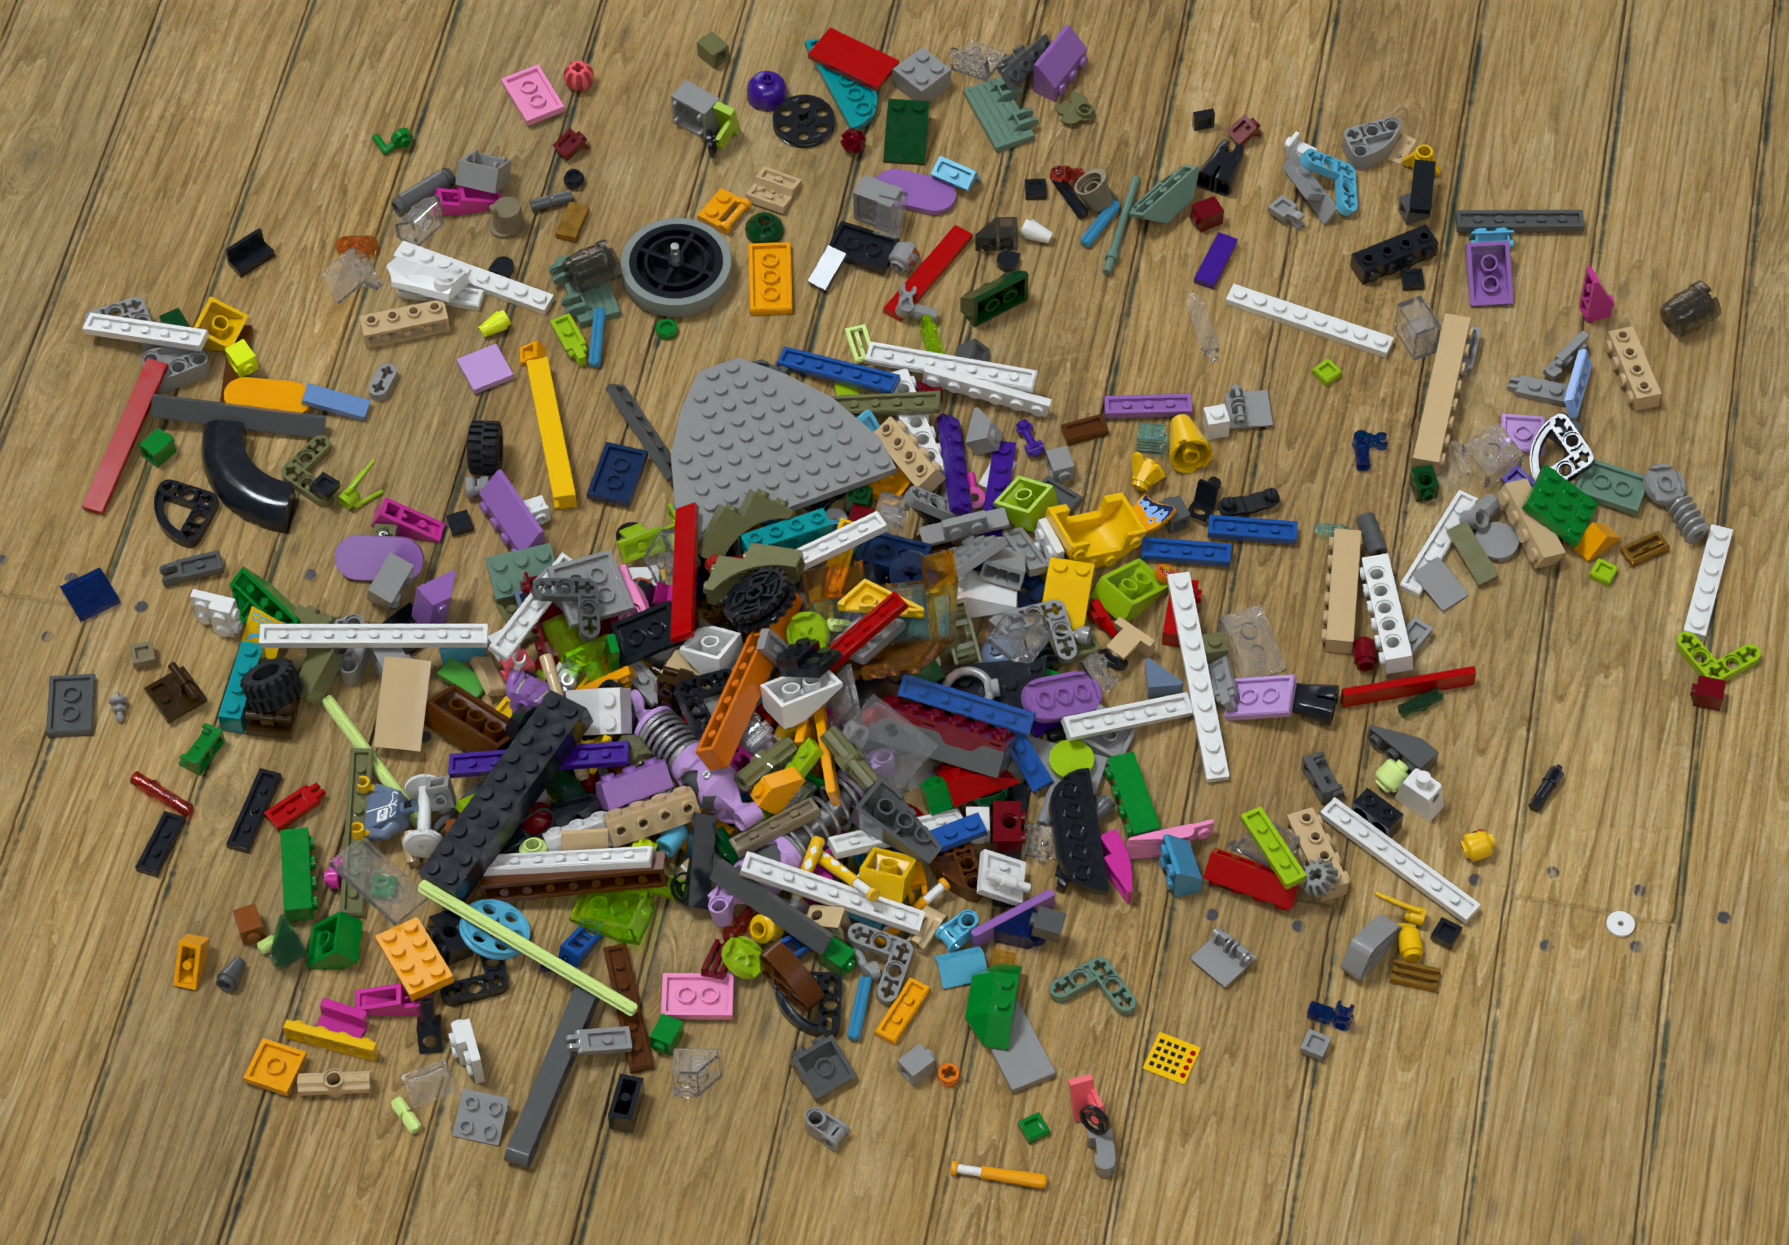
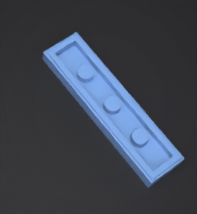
M1586 349L1578 351L1564 399L1569 418H1577L1592 369V363Z

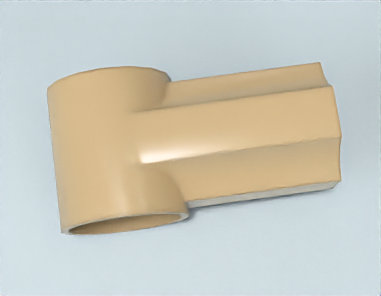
M928 905L922 910L925 911L919 934L911 933L907 938V941L913 946V951L917 953L925 952L934 938L936 930L948 920V915Z

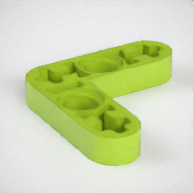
M1681 632L1676 640L1677 650L1698 675L1725 681L1757 665L1761 656L1759 647L1754 644H1746L1716 660L1692 632ZM1746 653H1748L1749 655H1752V654H1753V655H1754V658H1753L1752 656H1747V657L1745 658ZM1701 655L1705 657L1706 661L1699 663L1694 657ZM1732 661L1735 662L1738 665V667L1736 669H1730L1726 666V663Z

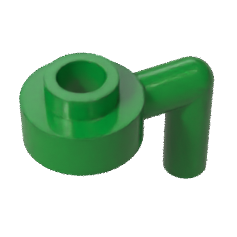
M400 128L392 134L391 142L387 145L379 134L373 135L372 140L382 154L388 155L395 148L408 147L413 140V135L408 128Z

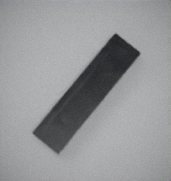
M262 768L259 769L228 838L227 848L249 854L265 818L264 812L269 809L282 780L281 773Z

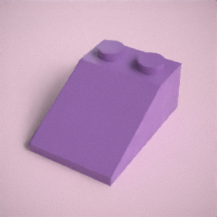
M1509 240L1466 243L1464 251L1470 307L1513 304Z

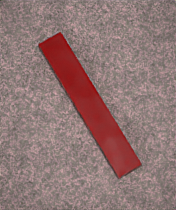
M954 225L905 282V290L911 292L913 286H916L917 290L913 297L914 305L919 302L972 240V233ZM898 290L883 308V313L901 322L904 318L899 317L895 312L900 297Z
M1474 666L1343 688L1340 702L1342 708L1471 686L1475 683L1476 670Z

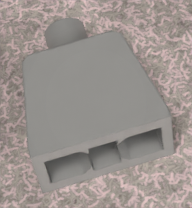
M1011 547L1001 549L983 562L979 579L1020 591L1026 571L1025 555L1016 552Z

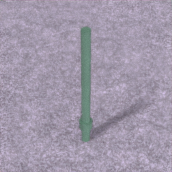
M1137 175L1132 177L1111 247L1107 250L1105 256L1106 263L1103 269V274L1111 275L1113 266L1117 263L1119 257V246L1140 182V177Z

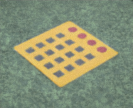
M1159 1032L1143 1069L1185 1084L1201 1048Z

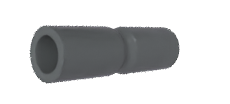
M567 190L550 196L546 195L530 199L529 201L532 212L573 202L571 190Z

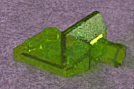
M564 613L541 623V627L564 669L578 673L585 672L590 682L607 675L601 666L607 641L605 635L598 636L597 639L591 642L583 641L579 636L578 627L570 629ZM588 624L586 628L588 634L593 633V631H591L590 624Z

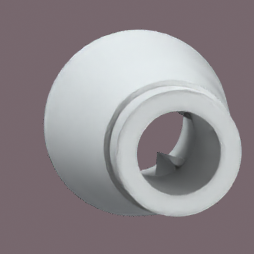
M1026 219L1020 232L1024 239L1045 242L1047 244L1053 232L1033 219Z

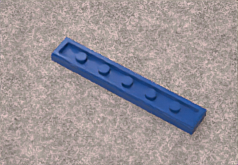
M784 347L776 362L778 367H787L789 371L881 394L894 393L901 381L899 374L789 347Z
M908 674L903 675L897 695L1029 736L1036 713Z

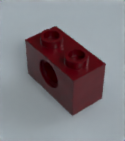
M993 801V852L1021 853V844H1026V830H1021V824H1025L1026 813L1025 810H1021V801Z

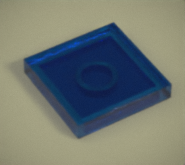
M100 567L60 586L61 592L80 622L120 603L118 595Z

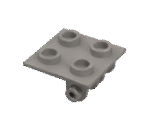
M1235 384L1231 387L1229 393H1224L1227 413L1230 419V429L1273 426L1268 390L1243 392L1240 385Z
M1215 928L1211 934L1213 937L1190 960L1226 988L1257 957L1223 929Z
M463 1088L452 1136L499 1146L505 1117L510 1112V1106L508 1105L510 1098Z

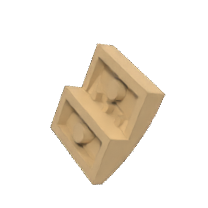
M764 166L755 176V183L746 193L745 198L755 205L783 214L795 197L802 179Z
M608 828L561 831L562 851L610 848Z

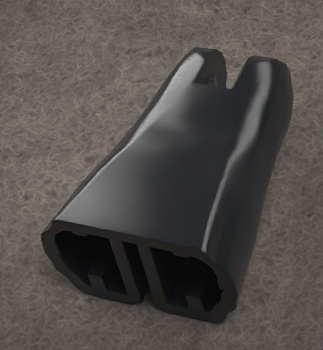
M1225 139L1221 141L1209 159L1199 169L1197 187L1225 197L1230 195L1244 156V146L1237 144L1233 152L1230 153L1228 151L1231 142Z
M1296 683L1292 713L1331 726L1339 696V685Z

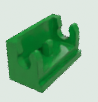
M207 723L203 724L200 736L186 755H180L179 759L181 760L178 762L179 766L200 776L225 743L223 730Z

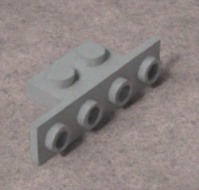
M1293 151L1282 165V168L1323 224H1328L1339 209L1310 170L1302 166L1299 155Z
M1002 507L941 520L942 522L920 527L919 533L922 542L932 544L933 546L971 535L975 536L1008 528L1010 524L1005 508Z

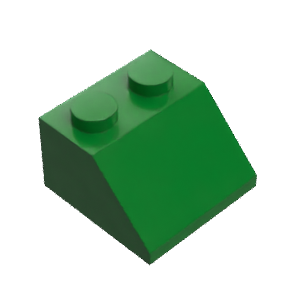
M340 911L311 927L306 967L309 969L344 970L358 963L363 921Z

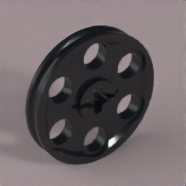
M813 95L789 97L783 100L773 113V129L776 136L785 144L797 148H810L822 144L832 135L835 128L833 109L826 101ZM801 103H808L810 106L801 108L799 105ZM785 110L792 112L788 116L781 114V112ZM819 111H825L828 113L825 116L817 115ZM784 126H788L791 128L789 131L786 132L780 130V128ZM818 127H825L827 130L818 132L816 129ZM803 134L808 136L805 140L798 138L799 135Z

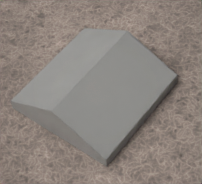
M1100 704L1096 708V710L1106 709V707ZM1138 727L1082 738L1080 741L1086 743L1093 753L1097 755L1112 757L1125 754Z

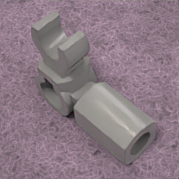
M903 283L899 289L900 297L895 308L896 314L901 318H907L910 315L914 319L933 324L937 316V309L920 304L914 305L913 297L917 290L916 286H913L911 292L905 290V283Z

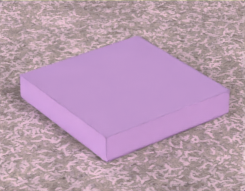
M497 344L457 359V364L474 394L514 379L513 373Z
M1501 414L1500 453L1530 455L1533 440L1540 428L1545 424V417ZM1544 443V446H1543V448H1542V451H1541V455H1540V456H1544V453H1545V443Z

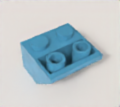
M1169 834L1163 835V844L1160 845L1161 856L1159 857V865L1161 870L1166 871L1165 882L1168 890L1172 889L1174 898L1201 892L1202 877L1190 842Z

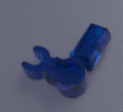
M1358 430L1354 433L1352 447L1354 448L1356 469L1358 471H1368L1371 468L1369 449L1372 447L1378 450L1387 449L1388 442L1380 441L1386 440L1387 433L1379 432L1376 435H1372V433L1364 430Z
M1339 1000L1334 1011L1333 1007L1311 1001L1307 1018L1328 1025L1332 1023L1336 1029L1348 1031L1354 1018L1353 1011L1355 1006L1351 1004L1350 1007H1345L1342 1005V1001Z

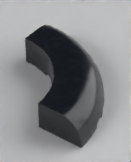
M212 420L204 425L201 456L203 469L212 491L221 499L226 508L242 516L246 522L251 521L260 525L263 529L287 534L296 501L294 484L273 478L262 472L252 463L245 451L247 435L244 422Z

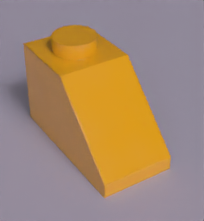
M789 767L763 776L750 792V796L758 807L777 815L782 812L806 780L796 767Z
M186 934L178 941L173 986L192 990L197 989L208 959L210 938Z

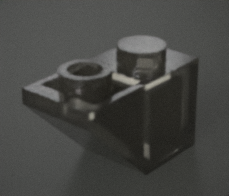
M995 217L975 234V251H1010L1018 249L1017 217Z

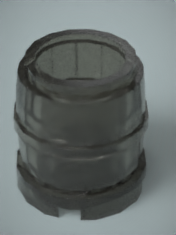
M602 239L592 246L579 249L563 261L564 274L575 292L583 293L594 288L597 289L610 280L615 281L622 277V274H618V270L621 269L618 257L612 247L607 248L605 245L608 243L607 240Z
M1698 280L1692 283L1689 288L1676 293L1662 305L1660 316L1666 328L1674 336L1684 337L1694 331H1698L1709 321L1716 320L1722 314L1717 297L1712 299L1709 294L1712 291L1710 287L1703 281Z

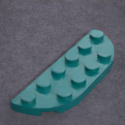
M820 39L804 41L808 53ZM813 61L848 128L851 127L854 131L856 128L862 130L875 116L877 110L876 91Z

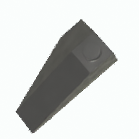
M880 777L854 808L849 821L866 834L929 866L942 850V846L927 826H923L917 818L915 810L910 808L903 799L904 796L900 790Z

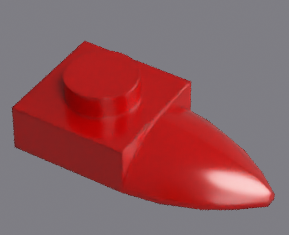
M1099 598L1091 601L1090 611L1088 612L1091 622L1093 624L1096 623L1100 631L1104 629L1110 636L1115 637L1117 635L1116 629Z

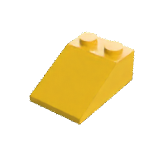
M1050 557L1042 602L1059 600L1064 603L1071 629L1075 631L1078 627L1085 626L1094 581L1095 564ZM1052 607L1051 612H1054L1055 615H1059L1060 610H1057L1056 607ZM1042 609V610H1043V613H1044V619H1045L1046 616H1047V613H1045V609ZM1057 627V629L1067 630L1065 627Z

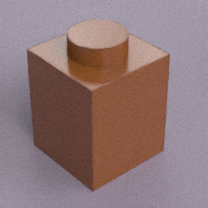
M255 903L233 910L243 945L256 943L260 939L266 938Z

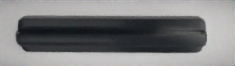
M1058 169L1052 171L1050 179L1079 219L1087 217L1088 209L1061 171Z

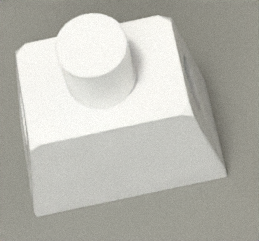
M1415 768L1401 784L1395 799L1431 822L1444 807L1443 786L1431 778L1429 772Z

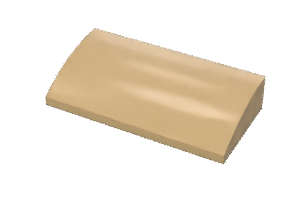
M384 656L373 747L417 753L421 751L431 661Z

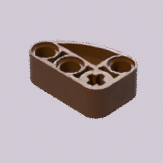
M971 841L939 853L942 855L936 856L929 864L936 879L944 878L951 886L949 891L958 897L970 902L980 901L983 895L977 894V888H970L971 886L977 887L979 864Z
M776 940L759 955L760 970L764 977L803 1012H808L825 997L811 973L781 941Z

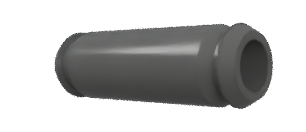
M442 168V171L438 170L400 193L397 198H393L391 206L398 216H405V213H410L433 199L437 188L449 189L451 185L454 186L456 177L449 168Z

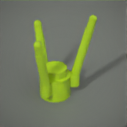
M372 459L364 470H361L350 485L337 497L340 504L347 510H350L352 507L357 510L361 505L383 494V490H379L359 501L361 495L355 489L375 464V459Z

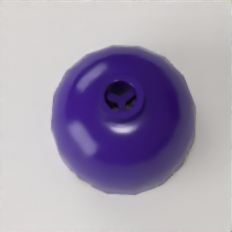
M758 72L748 82L747 101L756 110L766 109V112L774 111L783 100L787 99V84L776 72Z

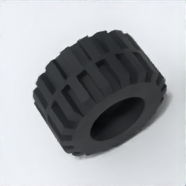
M472 420L467 437L468 470L471 475H494L502 468L503 430L499 421Z
M276 658L258 664L244 675L240 683L251 709L259 713L272 712L289 705L300 696L304 688L292 660H288V658Z

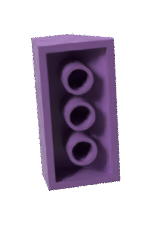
M498 470L479 493L481 512L489 516L492 528L494 530L498 529L503 544L511 548L510 552L545 544L543 529L502 470Z

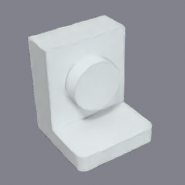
M1297 131L1292 137L1289 136L1284 143L1285 158L1287 159L1293 151L1300 157L1307 149H1314L1316 151L1317 149L1300 141V133Z
M542 495L523 501L539 525L551 520L549 506L546 505Z

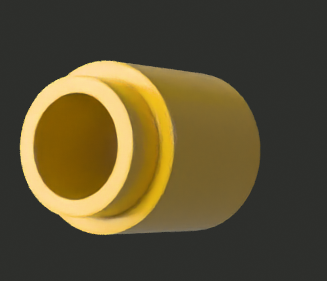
M1412 926L1402 928L1397 933L1400 956L1405 961L1414 963L1420 961L1424 953L1420 930Z

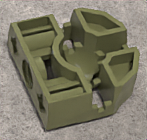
M966 598L926 609V613L940 609L943 622L930 625L928 614L924 618H915L911 622L906 641L910 656L918 665L934 657L939 666H941L939 657L951 654L955 665L983 663ZM965 609L964 612L952 614V615H949V616H946V615H945V614H948V613H951V612H955V611H959V610ZM963 625L967 642L959 644V634L955 628ZM943 626L949 627L952 632L948 634L943 631ZM924 638L927 651L914 654L910 641ZM935 645L940 649V653H935L930 648ZM974 653L977 654V655H974V656H970V657H966V658L957 660V658L962 657V656H966V655H970V654H974Z

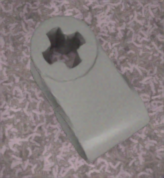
M812 1107L805 1113L804 1129L806 1133L832 1151H837L839 1148L838 1144L844 1136H848L851 1132L850 1128L843 1121L836 1119L819 1107ZM819 1120L821 1123L812 1124L810 1121Z

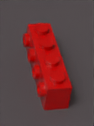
M1215 848L1211 852L1203 876L1204 879L1209 880L1208 882L1214 886L1221 887L1224 885L1236 894L1246 893L1258 902L1268 901L1273 903L1274 907L1280 910H1291L1295 906L1301 888L1300 884L1285 889L1271 867L1219 848Z

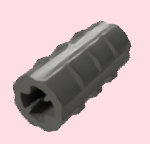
M1367 512L1358 516L1356 519L1357 525L1361 531L1362 541L1366 546L1368 555L1375 556L1388 553L1385 539L1382 536V531L1379 528L1375 514Z

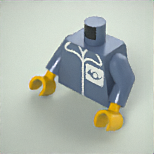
M360 776L359 782L365 785L357 784L358 792L366 794L372 791L373 793L368 794L365 824L354 822L351 825L353 839L359 841L364 836H367L368 839H374L376 842L386 841L396 833L407 829L410 814L419 810L416 799L409 800L400 790L378 783L372 785L367 776Z

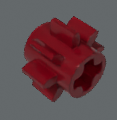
M850 127L841 135L843 139L840 143L848 153L854 151L857 154L866 147L864 144L866 137L858 128L853 131Z

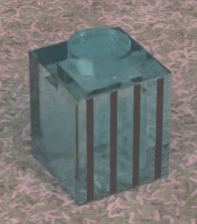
M1139 422L1136 452L1162 455L1163 446H1168L1169 434L1165 433V425Z

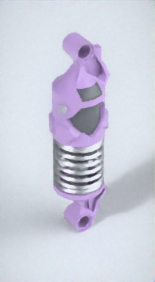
M636 689L631 691V699L636 714L634 735H638L653 753L651 758L657 757V760H665L670 777L679 786H690L696 797H698L699 805L706 812L713 813L721 822L735 824L740 831H746L764 819L762 810L755 802L742 803L740 797L742 790L734 780V775L738 772L736 769L729 765L728 768L709 771L695 753L700 740L694 736L690 726L668 706H659L654 709L645 710V701L640 692Z

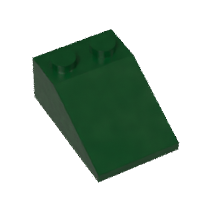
M888 99L883 163L925 165L930 122V101Z

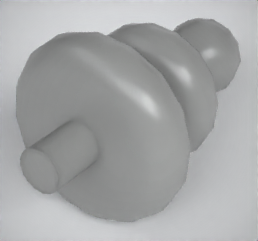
M116 692L115 697L109 699V704L113 706L112 711L117 713L116 720L123 722L125 718L123 712L127 709L125 704L128 702V699L125 696H120L119 692Z

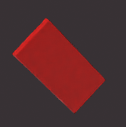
M831 27L808 53V59L876 92L892 75L893 69L899 65V60Z

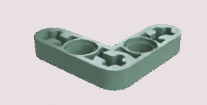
M1103 957L1093 958L1055 979L1050 984L1049 996L1056 1003L1066 1002L1097 985L1119 1015L1130 1016L1136 1010L1135 996L1110 962ZM1096 966H1098L1099 968H1103V967H1104V972H1103V973H1104V975L1106 976L1104 979H1103V974H1102V972H1101L1100 970H1096V971H1095V967H1096ZM1076 976H1083L1086 978V982L1084 984H1076L1073 979ZM1110 982H1115L1119 985V989L1110 991L1106 988V985ZM1056 988L1064 989V994L1056 993ZM1122 1000L1125 1003L1130 1002V1007L1127 1008V1006L1125 1005L1121 1006Z

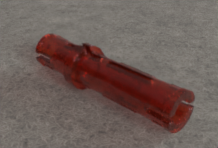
M139 771L132 775L130 784L143 790L146 796L156 798L184 817L189 816L192 812V803L160 785L159 781L151 780Z

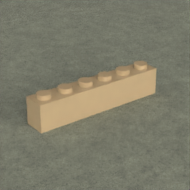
M1335 528L1334 537H1329L1328 550H1332V555H1328L1327 568H1331V574H1326L1325 586L1330 588L1329 592H1325L1324 605H1328V611L1324 610L1322 624H1327V627L1322 629L1321 642L1325 643V652L1352 654L1361 544L1360 530Z

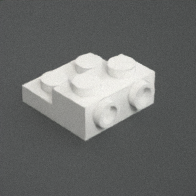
M196 589L192 590L190 598L196 621L205 625L212 624L214 633L222 637L229 636L235 638L237 634H240L243 622L240 620V610L237 607L236 599Z
M470 1019L453 1021L451 1023L452 1033L448 1035L454 1059L459 1058L460 1065H466L468 1076H474L475 1084L485 1082Z

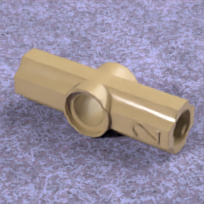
M332 1068L325 1073L298 1074V1095H328L331 1098H340L344 1094L371 1093V1071L342 1072L339 1069ZM332 1082H339L336 1085H330Z

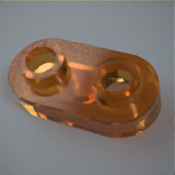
M343 236L336 241V251L339 256L344 258L372 257L379 250L378 241L373 236Z

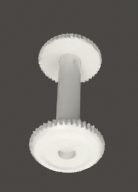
M430 774L413 776L405 784L407 796L410 799H416L419 810L417 812V830H412V832L406 834L403 846L411 855L422 858L430 857L443 839L441 834L431 829V805L425 792L427 779L435 778L436 776Z

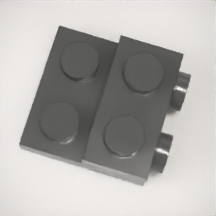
M823 1034L811 1041L813 1046L805 1049L802 1046L791 1053L793 1058L789 1060V1063L800 1081L805 1083L814 1100L819 1099L857 1076L833 1035L826 1038Z

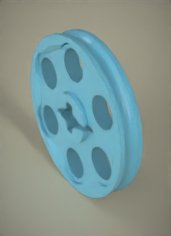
M494 899L478 900L470 904L471 907L529 940L530 927L528 921L512 905ZM483 909H491L494 914H487ZM461 917L459 923L460 935L465 944L477 954L490 959L505 960L516 957L521 953ZM505 917H512L516 922L511 923ZM479 936L484 942H477L473 937ZM495 945H503L506 950H499Z

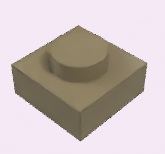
M152 641L130 645L134 668L156 664Z

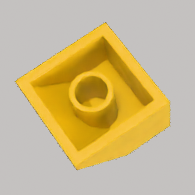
M210 296L193 328L208 331L209 337L203 347L208 351H225V348L236 342L249 315Z
M873 847L860 867L859 877L869 887L878 889L881 897L902 903L909 892L918 860L906 854Z

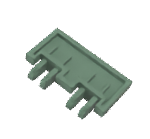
M998 77L963 89L964 97L996 153L1034 141V133L1031 128L1036 127L1039 124V120L1036 116L1031 117L1034 113L1031 107L1019 109L1014 100L1022 95L1019 87L1009 90L1002 77Z
M595 248L556 258L555 264L549 266L548 271L549 274L553 275V284L565 285L567 296L563 297L560 301L563 307H567L564 309L565 315L570 313L571 317L577 316L580 328L592 324L595 308L605 309V321L621 316L620 309Z

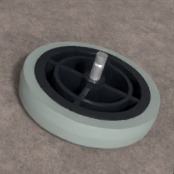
M687 218L663 219L650 223L638 230L626 243L620 264L621 279L629 297L646 311L666 317L690 316L713 306L726 293L733 271L731 252L722 235L705 223Z

